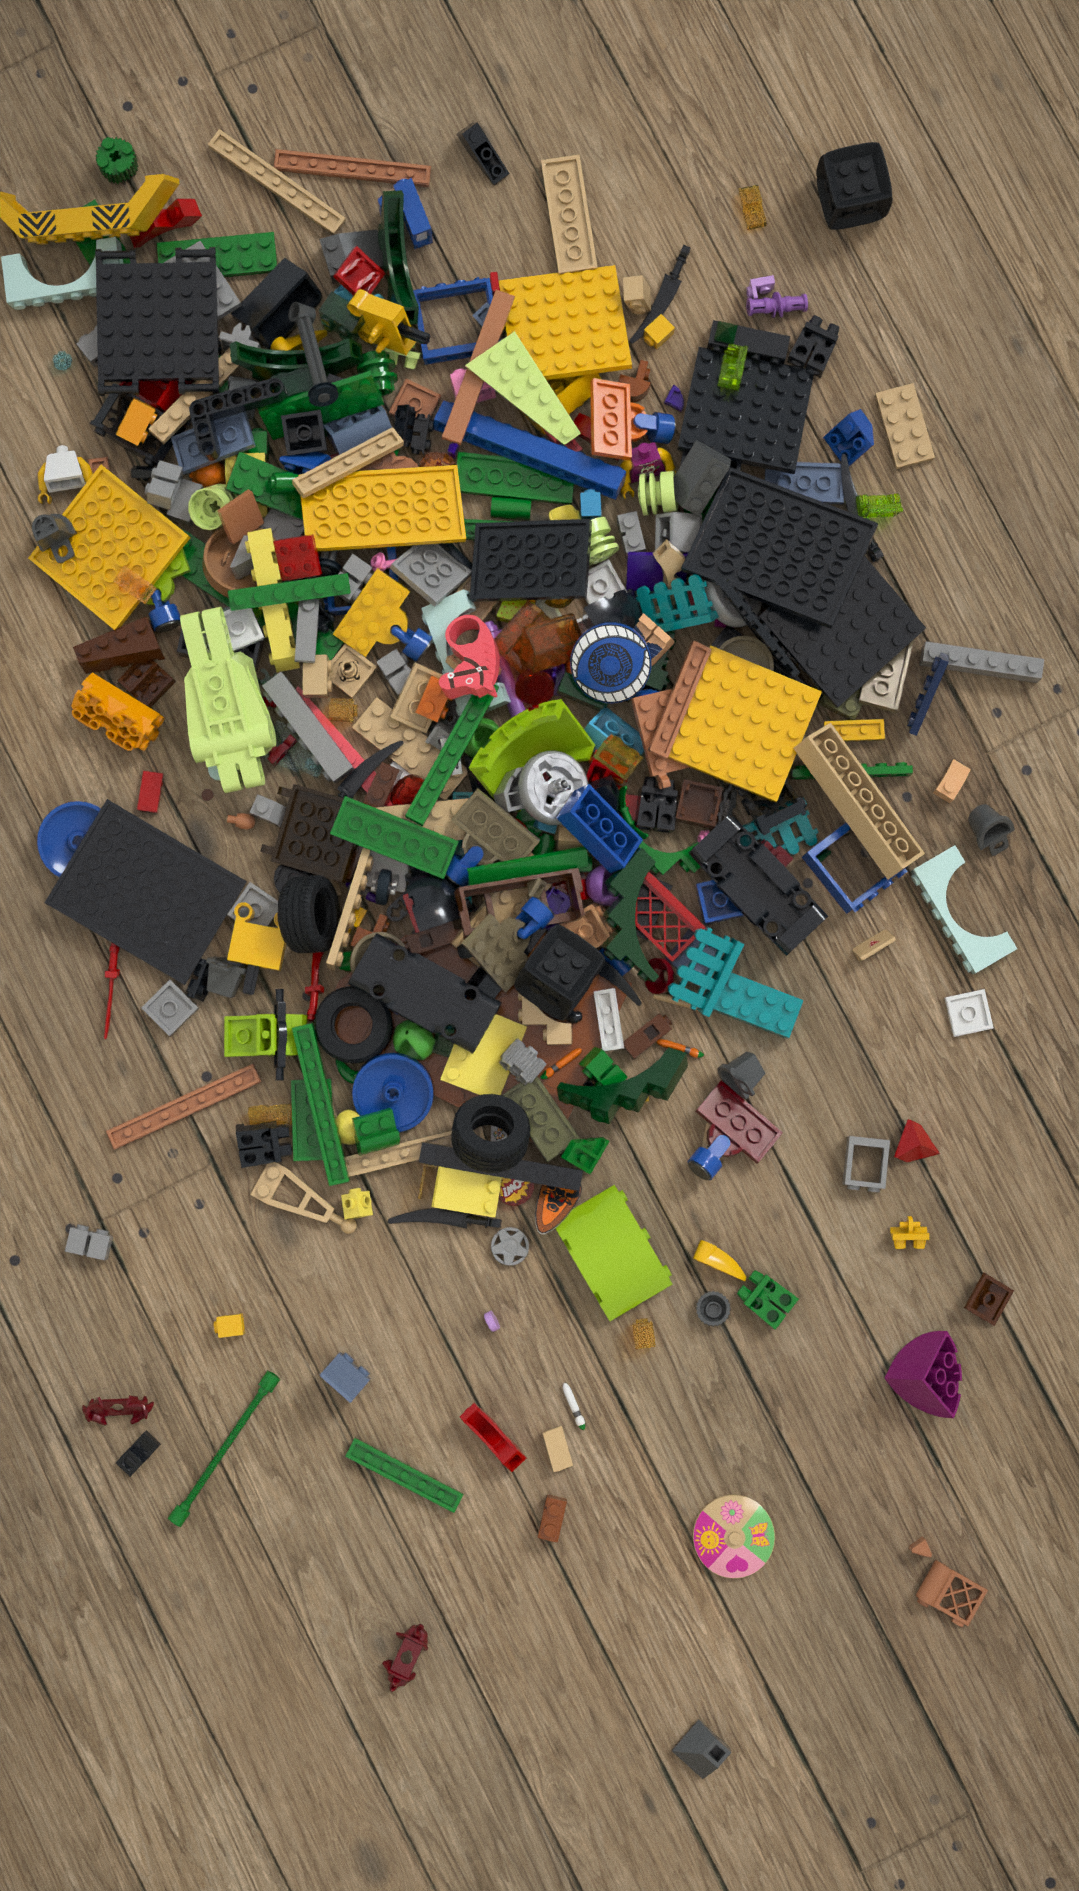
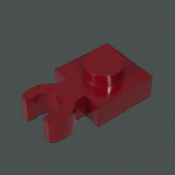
M290 734L278 747H273L269 751L268 761L275 767L298 741Z

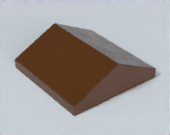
M983 1272L964 1308L995 1326L1014 1290Z

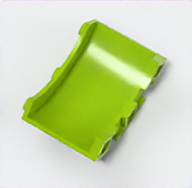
M552 700L539 704V708L532 711L526 709L500 726L489 737L490 742L485 748L481 747L478 750L469 769L494 799V794L506 772L524 767L527 761L536 754L544 751H560L570 755L577 762L589 761L595 743L563 700Z
M615 1185L572 1209L564 1221L555 1228L609 1321L673 1285L669 1278L672 1275L667 1265L662 1266L648 1242V1239L651 1238L645 1227L643 1229L640 1228L625 1203L628 1201L623 1190L618 1191Z

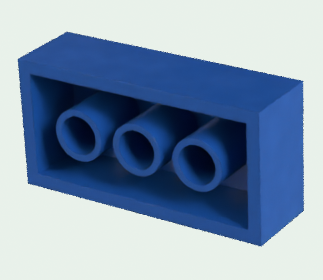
M590 784L574 790L556 817L610 873L625 868L643 841Z
M714 880L696 884L695 889L704 925L744 917L740 910L721 892Z

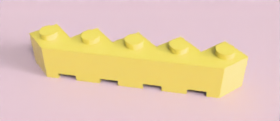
M271 528L247 532L248 541H245L247 553H251L254 569L251 570L253 582L257 581V586L282 583ZM287 603L259 607V610L263 609L266 623L263 626L265 638H269L272 652L269 653L270 664L275 665L276 672L300 668V663L295 662L296 644Z

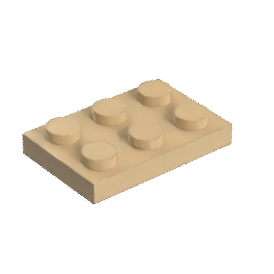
M415 662L391 711L390 718L427 733L432 720L415 712L431 676L440 678L443 674Z

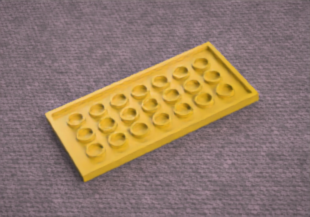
M457 465L355 471L304 499L300 495L304 535L314 534L317 552L466 542Z

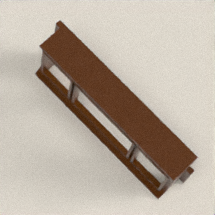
M579 868L459 887L454 891L463 930V940L475 929L471 928L465 897L483 895L487 914L490 913L495 917L490 893L526 888L528 882L537 878L542 879L547 884L566 881L572 912L554 914V918L547 926L580 920L585 916L580 895L583 892ZM544 889L543 893L540 896V899L548 906L546 892Z

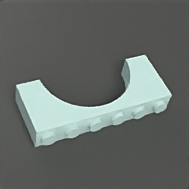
M116 237L96 240V249H102V251H122L121 243ZM20 253L1 256L6 301L16 310L25 309L26 306L30 305L43 306L48 302L62 303L65 299L80 300L83 296L89 295L96 297L95 257L90 268L82 277L66 285L53 286L34 279L28 269L26 259ZM103 259V264H123V259Z
M464 589L445 597L435 607L429 604L421 608L423 611V622L425 625H428L430 630L428 634L432 636V643L435 644L437 649L435 651L436 657L444 668L442 670L443 675L454 672V669L445 662L447 656L453 655V651L445 637L448 625L454 619L463 615H469L477 610L474 602L470 600V591ZM495 683V685L499 686L497 697H494L487 712L511 702L504 683ZM472 694L455 698L457 703L456 711L459 716L462 714Z
M954 845L911 871L913 874L911 879L916 886L919 885L922 889L921 895L924 901L931 904L933 916L943 924L942 930L947 938L950 937L954 943L952 947L956 954H961L964 959L962 963L967 972L971 971L972 974H975L1015 951L1017 947L1008 932L993 937L976 936L963 930L951 917L946 903L947 886L953 873L965 863L957 847Z

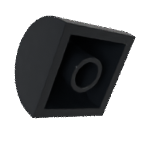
M321 410L281 416L287 456L327 451Z

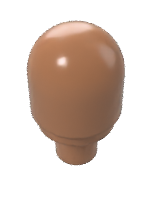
M237 813V816L228 815L227 823H233L239 829L250 830L256 823L254 816L246 813Z

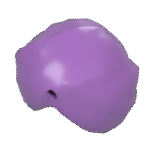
M599 865L588 873L586 877V891L595 903L611 906L618 896H612L607 891L608 887L604 883L614 872L610 873L603 865Z

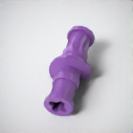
M774 292L772 298L767 297L754 300L747 298L746 301L748 316L756 313H771L772 318H775L776 312H778L780 318H782L783 311L802 310L806 312L808 309L806 294L794 297H781L779 292Z

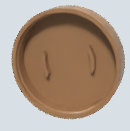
M224 527L215 531L208 539L204 549L202 566L209 584L217 592L228 597L227 590L257 586V581L253 582L252 574L240 580L235 579L230 566L241 540L234 545L230 543ZM258 527V528L255 529L254 531L263 530V529L260 528V527Z

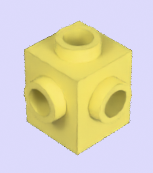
M361 1188L350 1189L349 1194L341 1195L344 1219H358L373 1215L370 1191L361 1192Z

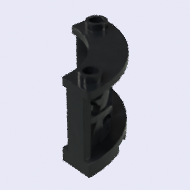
M133 393L109 394L95 419L89 423L95 428L94 432L102 437L107 436L126 450L144 459L143 462L152 468L154 465L158 466L159 461L164 460L173 445L171 438L163 444L149 432L150 424L146 428L150 436L146 437L144 443L140 442L138 445H143L142 450L135 447L137 445L117 436L115 433L125 415L124 411H127L133 397L142 402L144 401L133 395ZM119 397L117 410H115L112 407L116 402L117 398ZM156 408L154 413L157 414L154 422H156L164 414ZM109 412L117 415V419H108V421L113 423L112 428H108L103 424ZM182 426L173 436L184 432L186 428ZM157 440L161 443V446L154 456L148 452V449L153 447L156 450L154 441Z
M787 779L777 802L774 804L765 800L753 801L756 794L732 785L735 791L738 790L739 796L743 797L741 803L748 816H752L754 825L763 836L770 833L769 828L796 815H806L804 808L807 805L802 796L799 797ZM765 806V810H759V808Z

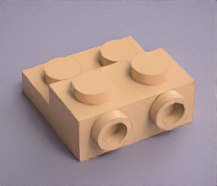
M597 903L584 908L585 916L580 920L560 924L580 936L596 949L601 947L615 931L605 922L606 918L602 915L606 911L605 908Z

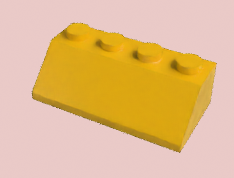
M597 373L547 380V382L570 415V413L577 407L582 406L591 397L590 381L593 378L601 379V377ZM523 413L530 423L545 435L542 427Z

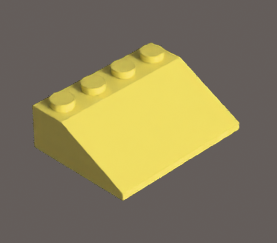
M496 1014L473 1054L456 1044L453 1045L440 1080L478 1095H501L510 1071H506L499 1064L500 1056L516 1039L522 1041L527 1026Z

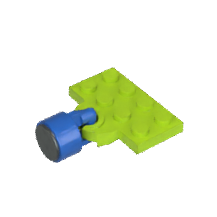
M183 548L142 599V602L155 606V609L150 611L148 616L153 630L157 633L170 631L181 624L177 605L170 604L169 598L172 594L174 595L175 585L173 579L191 572Z

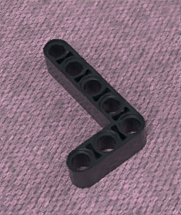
M272 378L193 401L189 406V412L200 453L210 461L216 460L220 456V446L213 420L283 401L288 394L283 382L278 378ZM275 387H281L279 392L273 393ZM257 392H262L259 398L254 399V395ZM242 397V401L239 404H235V400ZM223 403L222 408L216 410V405ZM200 408H204V412L197 415V411ZM204 427H209L205 434H201ZM213 446V450L206 453V448Z

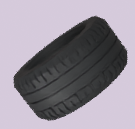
M321 875L293 877L282 887L278 900V923L282 938L286 945L296 953L328 951L332 946L341 918L336 890L333 884Z

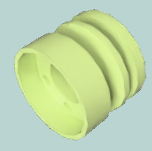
M674 471L661 472L660 481H656L654 473H650L649 482H647L646 474H640L638 498L643 516L649 515V506H652L653 515L657 514L658 505H662L664 513L678 512V503L675 501Z
M218 483L197 490L191 495L188 511L192 521L198 527L205 530H213L223 526L217 510L238 497V495L225 490L226 484Z
M598 517L591 520L592 532L589 566L608 559L619 550L618 544L613 543L615 537L606 536L611 531L606 517Z

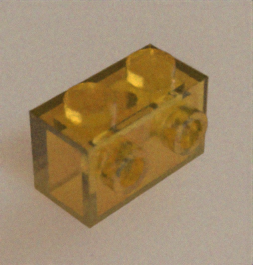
M612 734L603 741L593 756L625 781L634 773L643 760V757L640 756L637 750L628 747L621 738Z

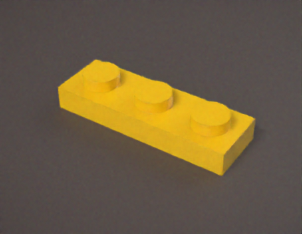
M884 719L823 722V727L831 723L844 742L885 739Z

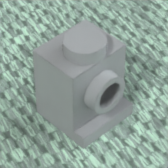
M439 721L425 742L427 744L430 743L441 751L440 738H448L453 729Z

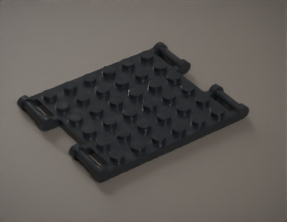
M216 247L188 250L175 248L176 263H137L136 248H130L129 251H102V249H95L99 396L128 393L139 395L140 381H179V394H185V392H213V394H219ZM210 257V262L182 261V258ZM103 259H130V264H103ZM187 380H213V383H212V384H185V381H187ZM105 382H132V385L105 386Z

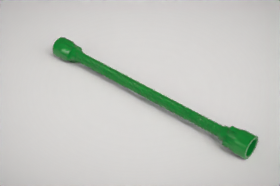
M269 1370L264 1374L258 1384L260 1385L258 1393L253 1398L254 1400L250 1402L251 1404L246 1408L245 1413L240 1417L230 1435L225 1439L222 1444L223 1446L219 1448L215 1457H213L214 1459H212L207 1466L208 1468L200 1476L199 1481L194 1485L193 1490L188 1494L185 1501H182L180 1505L177 1504L168 1516V1520L173 1524L181 1527L190 1514L189 1509L192 1502L203 1488L202 1486L206 1484L226 1451L231 1447L232 1442L237 1438L240 1433L239 1431L243 1429L249 1420L248 1418L252 1416L255 1411L254 1409L258 1407L257 1405L264 1398L263 1396H266L268 1392L272 1393L281 1380L277 1375Z

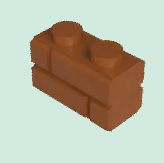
M547 1494L538 1538L558 1542L567 1499Z

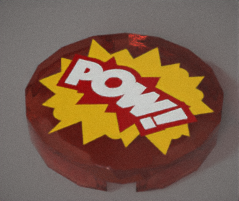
M502 1177L499 1199L510 1206H519L526 1203L532 1196L534 1183Z

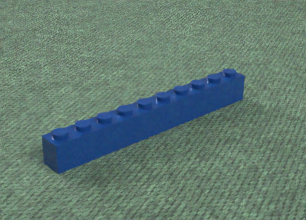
M443 400L434 418V430L441 433L444 432L454 405L453 402L449 403ZM473 411L463 441L583 488L594 489L606 497L614 500L617 499L626 477V471L621 467L612 466L601 459H594L583 452H576L568 449L565 445L555 444L544 437H537L526 430H519L508 423L498 422L490 416H483Z

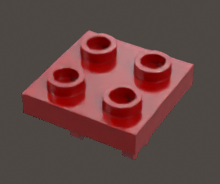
M356 246L351 250L333 277L354 296L359 289L371 294L386 273Z
M314 534L273 541L282 581L322 574Z

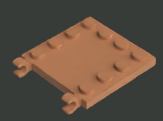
M672 689L631 699L650 776L657 777L659 789L671 786L666 773L691 768L672 759H663L648 752Z

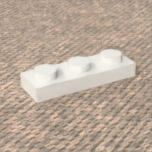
M615 988L594 991L602 1049L604 1052L623 1049L624 1043Z

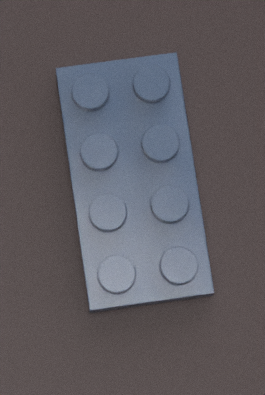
M246 411L213 420L220 446V456L216 460H207L200 453L193 428L171 437L178 465L183 467V475L234 456L238 452H244L256 447ZM204 427L201 434H205L209 427ZM213 446L207 447L206 453L211 452L213 450Z
M797 462L795 474L765 469V480L826 504L843 505L844 503L840 463Z

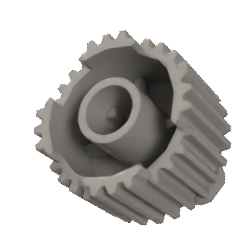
M516 1039L500 1056L501 1060L499 1062L503 1069L509 1070L516 1077L515 1079L523 1085L532 1083L547 1065L541 1058H537L538 1052L531 1046L525 1048V1044L519 1039Z

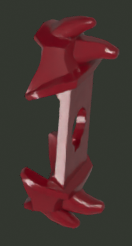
M130 1395L129 1398L101 1400L98 1397L96 1400L91 1399L88 1407L83 1405L82 1411L88 1422L93 1421L106 1426L107 1422L104 1418L106 1416L133 1415L130 1423L134 1424L142 1419H147L148 1413L154 1406V1402L152 1401L148 1404L147 1396H144L142 1401L138 1399V1396ZM114 1404H121L124 1408L122 1410H115L111 1407Z
M422 1624L412 1625L405 1633L396 1632V1636L403 1640L394 1662L393 1660H386L382 1663L388 1673L391 1692L415 1679L416 1673H412L416 1661L422 1648L424 1651L428 1650V1634ZM410 1650L412 1651L413 1659L411 1663L406 1664L402 1662L401 1655Z

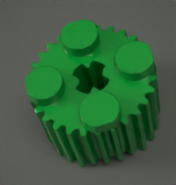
M107 137L103 139L100 144L101 147H98V150H96V162L102 175L108 178L109 182L112 181L113 184L115 182L117 184L119 182L122 183L123 180L126 181L127 178L130 179V176L136 175L138 160L132 145L126 142L125 139L122 140V138L118 139L115 137L113 139V137Z

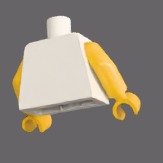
M58 446L56 448L57 453L49 454L46 462L43 463L38 471L39 490H41L38 501L43 504L42 499L44 496H47L48 504L52 502V497L47 494V490L51 493L82 488L93 475L90 465L82 457H77L75 451H68L67 446Z

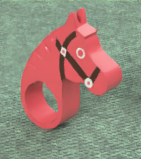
M474 615L460 616L448 625L445 637L451 650L462 663L455 668L454 672L442 675L439 679V685L445 696L449 699H455L468 694L479 696V698L489 694L496 698L497 692L494 685L498 678L500 656L496 641L480 618ZM472 629L480 630L478 638L473 643L465 645L456 644L458 637L465 631Z

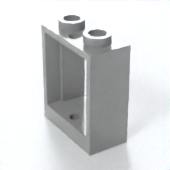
M847 1136L842 1183L848 1185L847 1189L859 1190L860 1186L868 1187L867 1191L879 1193L880 1189H885L890 1140ZM854 1145L882 1148L879 1183L850 1180Z

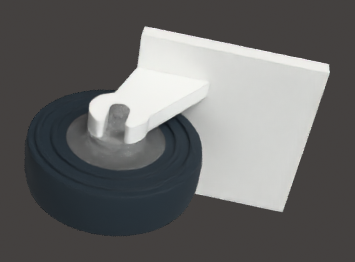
M371 850L374 864L371 872L367 871V887H371V891L376 892V904L386 905L389 894L395 895L396 891L405 892V874L408 873L409 869L407 864Z

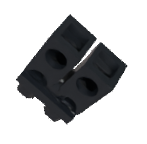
M814 315L809 322H806L789 354L787 363L804 368L813 350L806 369L815 370L814 375L821 378L837 343L839 326L830 323L827 330L822 329L820 326L823 320Z
M646 776L644 778L642 787L638 791L637 811L634 825L638 829L649 831L653 829V831L663 833L675 831L678 791L675 790L674 780H670V787L659 789L655 788V777Z
M277 1121L247 1126L237 1124L236 1138L241 1168L282 1162V1157L292 1155L291 1142L280 1143L279 1141L280 1138L290 1137L288 1124L277 1125Z

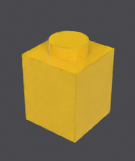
M660 314L644 329L643 339L650 347L653 346L657 350L674 334L675 327Z
M243 1313L216 1317L217 1321H214L215 1334L218 1333L219 1338L245 1334Z

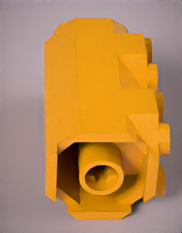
M93 672L83 681L81 685L84 687L81 691L77 690L71 705L73 709L72 715L75 719L93 730H98L100 727L106 728L107 738L127 751H131L134 748L145 751L150 741L154 742L160 733L158 728L163 724L165 717Z

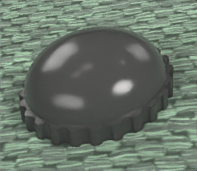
M709 1291L704 1293L698 1299L696 1307L698 1318L708 1326L722 1325L730 1315L729 1300L719 1292Z

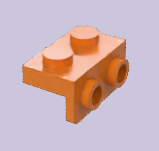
M432 675L415 713L439 722L441 719H445L449 710L446 706L448 701H453V699L445 696L439 685L440 678Z

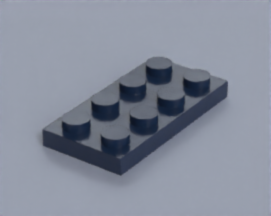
M941 652L940 656H935L932 662L931 671L933 672L931 676H926L923 684L924 692L923 694L919 693L915 702V708L917 709L915 712L911 711L907 721L910 734L917 736L949 663V656Z

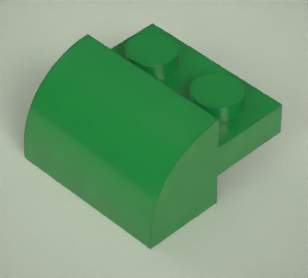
M391 1108L352 1118L355 1131L354 1138L359 1156L400 1144L399 1130L396 1128Z

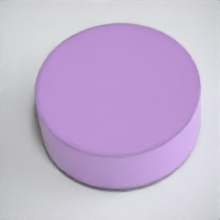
M492 1311L485 1313L484 1318L489 1329L493 1332L500 1329Z

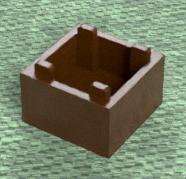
M684 779L675 822L714 829L723 787Z

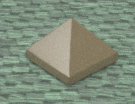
M540 878L528 882L529 896L540 898L547 882Z

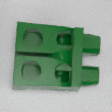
M754 1270L748 1279L756 1284L755 1288L750 1291L742 1285L737 1295L748 1308L776 1330L787 1315L771 1304V1301L786 1313H789L799 1298L768 1275H763Z

